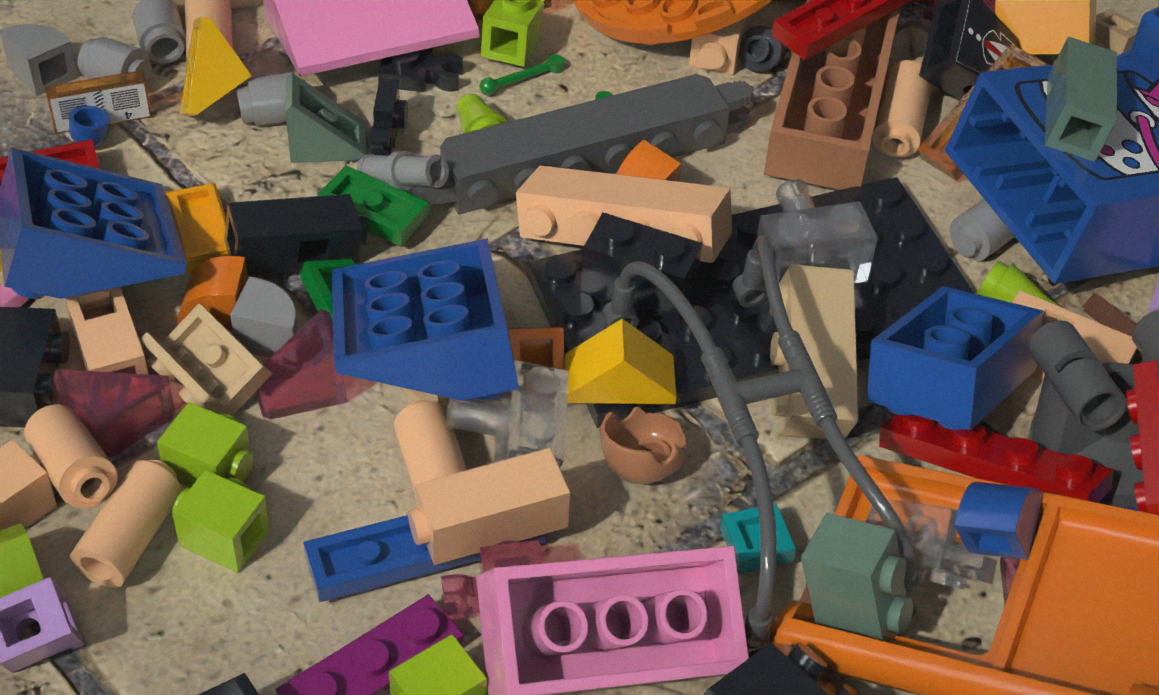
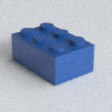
M942 286L871 340L867 401L886 406L894 414L917 415L938 421L939 425L947 429H973L1037 369V362L1029 351V343L1035 332L1042 327L1043 310Z

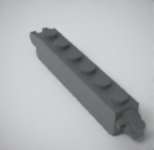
M694 74L447 137L440 146V157L446 159L449 167L446 183L438 188L411 186L412 189L410 191L414 196L429 202V205L452 203L457 214L460 215L516 200V191L539 165L613 174L618 171L628 154L642 140H646L671 157L725 143L726 133L737 131L738 128L743 129V127H747V124H750V108L748 109L746 105H750V102H753V86L740 80L714 86L710 78Z

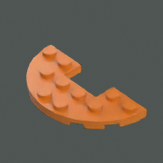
M772 0L573 1L583 19L598 32L620 41L656 45L658 43L688 40L718 31L755 13Z

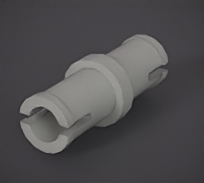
M406 150L395 151L390 155L366 154L360 158L357 165L358 171L403 191L412 189L411 186L442 187L449 175L448 163L444 157H440V155L415 156L412 152Z

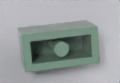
M826 512L801 556L815 623L892 643L897 633H905L913 612V601L907 597L904 582L906 561L900 557L896 530Z

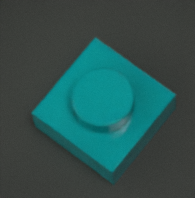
M773 503L776 525V566L794 561L796 547L777 504ZM758 507L722 514L720 530L726 545L734 546L738 574L760 570L761 537Z

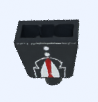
M982 0L942 1L936 4L919 76L928 83L967 103L981 72L1013 69L1012 63L1017 44L1016 37Z

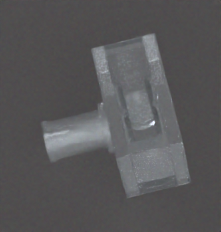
M796 179L795 185L799 191L798 195L791 180L781 184L776 191V199L780 203L783 212L761 215L757 238L767 236L771 241L779 283L790 264L853 270L854 283L867 282L878 238L861 202L815 207L805 181Z
M514 360L519 389L506 392L500 397L499 402L479 400L477 398L464 401L450 398L445 428H457L493 435L495 442L494 463L550 448L559 469L561 468L565 456L569 371Z

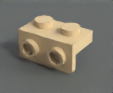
M200 303L162 342L149 332H146L139 339L153 353L147 360L149 365L168 382L172 383L177 378L184 385L178 394L186 403L191 402L207 410L210 409L217 414L224 413L233 416L273 374Z

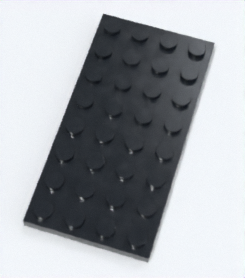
M898 177L863 184L861 187H850L733 214L732 234L714 262L700 261L697 287L690 299V303L705 324L716 347L723 350L736 382L778 373V365H772L770 360L771 340L773 334L778 332L773 316L770 314L768 297L757 306L743 307L740 305L732 288L734 280L744 273L747 255L753 249L756 239L760 236H767L771 241L779 283L790 264L853 270L856 362L870 358L871 340L942 286L970 293L974 292ZM583 249L527 262V277L550 327L563 328L564 356L570 350L607 328L602 310L611 300L581 291ZM634 308L639 319L636 329L673 355L676 404L586 403L596 428H600L605 415L609 412L614 413L617 420H623L629 416L635 407H640L645 413H658L717 398L701 360L703 352L683 317L680 322Z

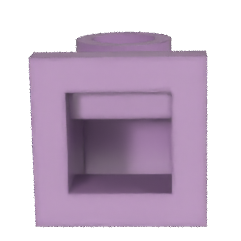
M51 577L0 598V665L11 673L69 648L74 650L85 645L66 593ZM33 623L40 624L41 631L39 634L22 640L23 630L28 625Z

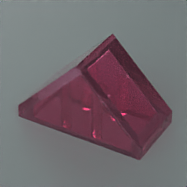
M321 309L264 363L273 374L256 391L263 417L272 420L347 403L345 375L337 374L334 366L333 321L330 312Z
M56 369L54 381L61 405L68 406L77 413L108 458L126 449L174 418L175 407L169 377L166 375Z

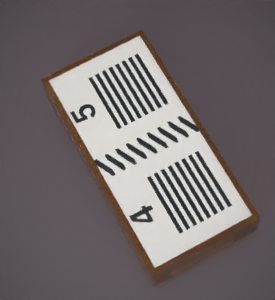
M143 70L45 86L55 134L69 132V114L72 110L81 106H94L107 112L109 115V125L152 117Z

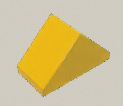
M202 16L194 19L180 107V114L187 116L198 115L252 76L213 20Z
M620 319L567 352L564 356L565 403L676 404L673 355L624 319Z

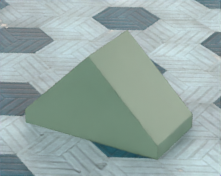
M291 73L286 78L285 101L291 163L359 161L361 157L366 155V122L294 73Z

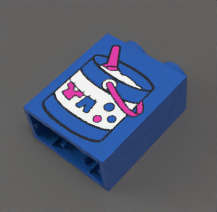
M1159 54L1117 58V122L1095 162L1044 146L1047 82L1054 65L981 72L944 151L1054 284L1159 266Z

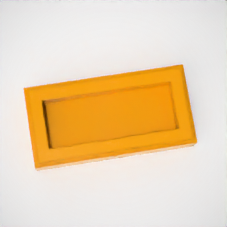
M216 183L166 192V198L187 262L186 274H191L192 270L205 260L229 256L224 241L226 216Z

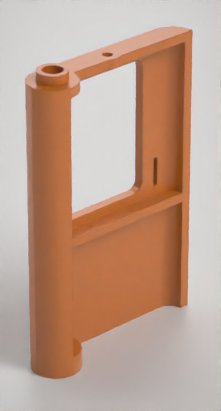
M862 455L857 457L908 532L962 544L963 542L954 524L965 490L973 482L1001 484ZM850 475L835 515L886 527L879 514ZM1042 492L1043 496L1028 560L1020 559L989 651L982 655H974L897 635L893 642L889 643L818 625L815 623L807 584L800 601H790L784 610L779 609L775 613L770 626V642L793 646L800 642L812 649L826 662L827 668L824 671L915 695H1159V515Z

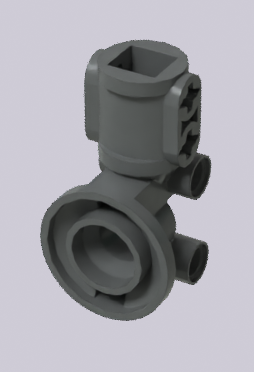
M1159 310L1145 315L1136 324L1132 332V340L1143 355L1141 363L1157 360L1159 365ZM1061 320L1049 322L1035 332L1029 343V351L1045 376L1027 439L1036 442L1040 447L1062 454L1082 455L1089 458L1095 464L1114 469L1112 489L1098 503L1115 507H1137L1134 484L1144 481L1143 470L1138 471L1135 466L1130 436L1139 434V425L1133 424L1126 400V390L1135 389L1133 365L1117 362L1101 364L1073 324Z

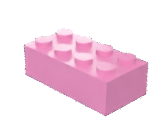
M734 546L498 567L476 576L488 695H553L727 675L749 659Z

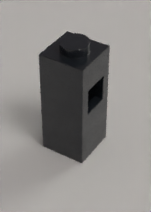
M350 194L228 202L224 241L229 256L245 257L248 275L302 271L304 262L353 259L357 265L360 245H365L367 242V223L363 214H357Z

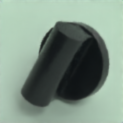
M754 26L744 32L738 56L747 69L754 72H767L777 65L784 67L791 57V50L783 47V44L772 36V28Z

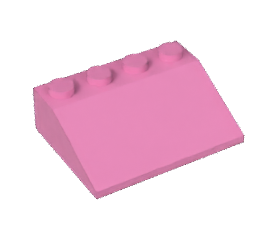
M263 0L266 18L299 76L480 37L478 25L467 0Z

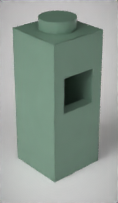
M1068 36L1048 76L1044 146L1095 162L1117 122V52Z

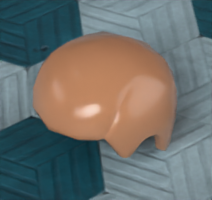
M635 407L629 416L623 420H617L616 415L609 412L605 415L600 426L601 449L608 467L628 483L649 484L660 481L677 472L686 460L688 439L678 421L665 414L645 413L640 407Z

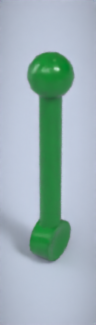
M554 54L548 56L545 63L498 79L484 78L479 85L480 91L486 96H491L500 87L547 71L560 73L564 70L565 59L560 55Z

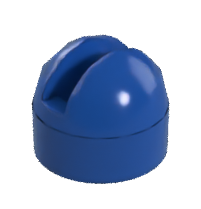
M94 106L75 108L69 114L71 138L75 143L93 139L95 148L101 145L109 133V115L104 110Z

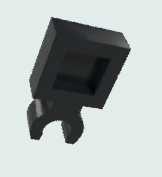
M433 48L382 58L378 71V85L380 78L399 80L400 90L425 92L427 84H435L436 87L444 91H458L459 75H463V57L447 54L435 58L433 57Z
M381 78L379 80L373 109L374 122L369 134V145H372L371 154H392L398 129H406L408 101L400 100L399 80Z

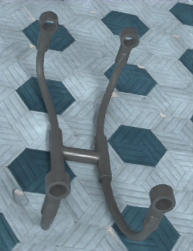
M760 236L756 239L753 249L747 255L744 273L734 280L732 288L740 305L743 307L757 306L768 297L775 326L780 335L778 344L790 370L736 382L723 350L716 347L702 319L678 287L661 271L645 262L635 261L627 264L623 268L620 277L614 282L612 301L606 304L602 310L607 327L620 319H624L635 328L637 327L639 319L633 306L636 287L633 278L635 276H642L657 286L679 311L699 343L703 352L701 360L719 403L732 429L736 443L743 446L748 459L757 496L761 537L757 597L755 606L749 610L744 625L748 657L750 658L770 643L767 633L772 620L770 607L776 573V525L768 473L757 442L759 432L746 404L798 392L801 393L814 424L823 429L837 456L879 514L886 527L896 530L900 556L906 561L904 579L906 594L908 598L912 599L919 583L917 556L913 543L902 521L858 460L835 422L837 420L835 409L828 398V394L802 342L800 334L794 331L790 324L779 286L770 239L767 236ZM913 605L912 617H914V615L916 614V609H915L914 605Z

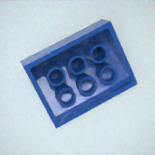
M11 147L0 186V249L4 287L12 288L15 293L27 298L41 299L44 296L62 299L185 273L187 262L162 184Z
M488 238L332 269L334 366L337 374L462 401L474 398L493 400L503 396L508 391L519 389Z

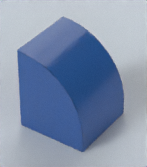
M984 482L971 483L963 494L954 524L968 553L1028 560L1043 496L1040 489Z

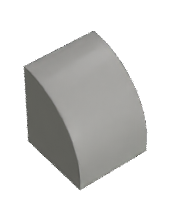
M36 24L16 25L0 30L8 67L36 97L78 78L71 41L63 33L54 28Z
M249 276L230 314L233 335L252 354L297 364L300 348L293 301L278 285L267 280Z

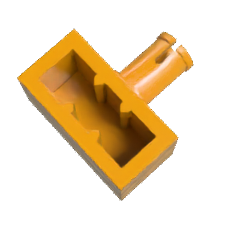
M995 0L996 16L1016 37L1017 44L1014 55L1059 54L1068 36L1096 45L1097 0Z

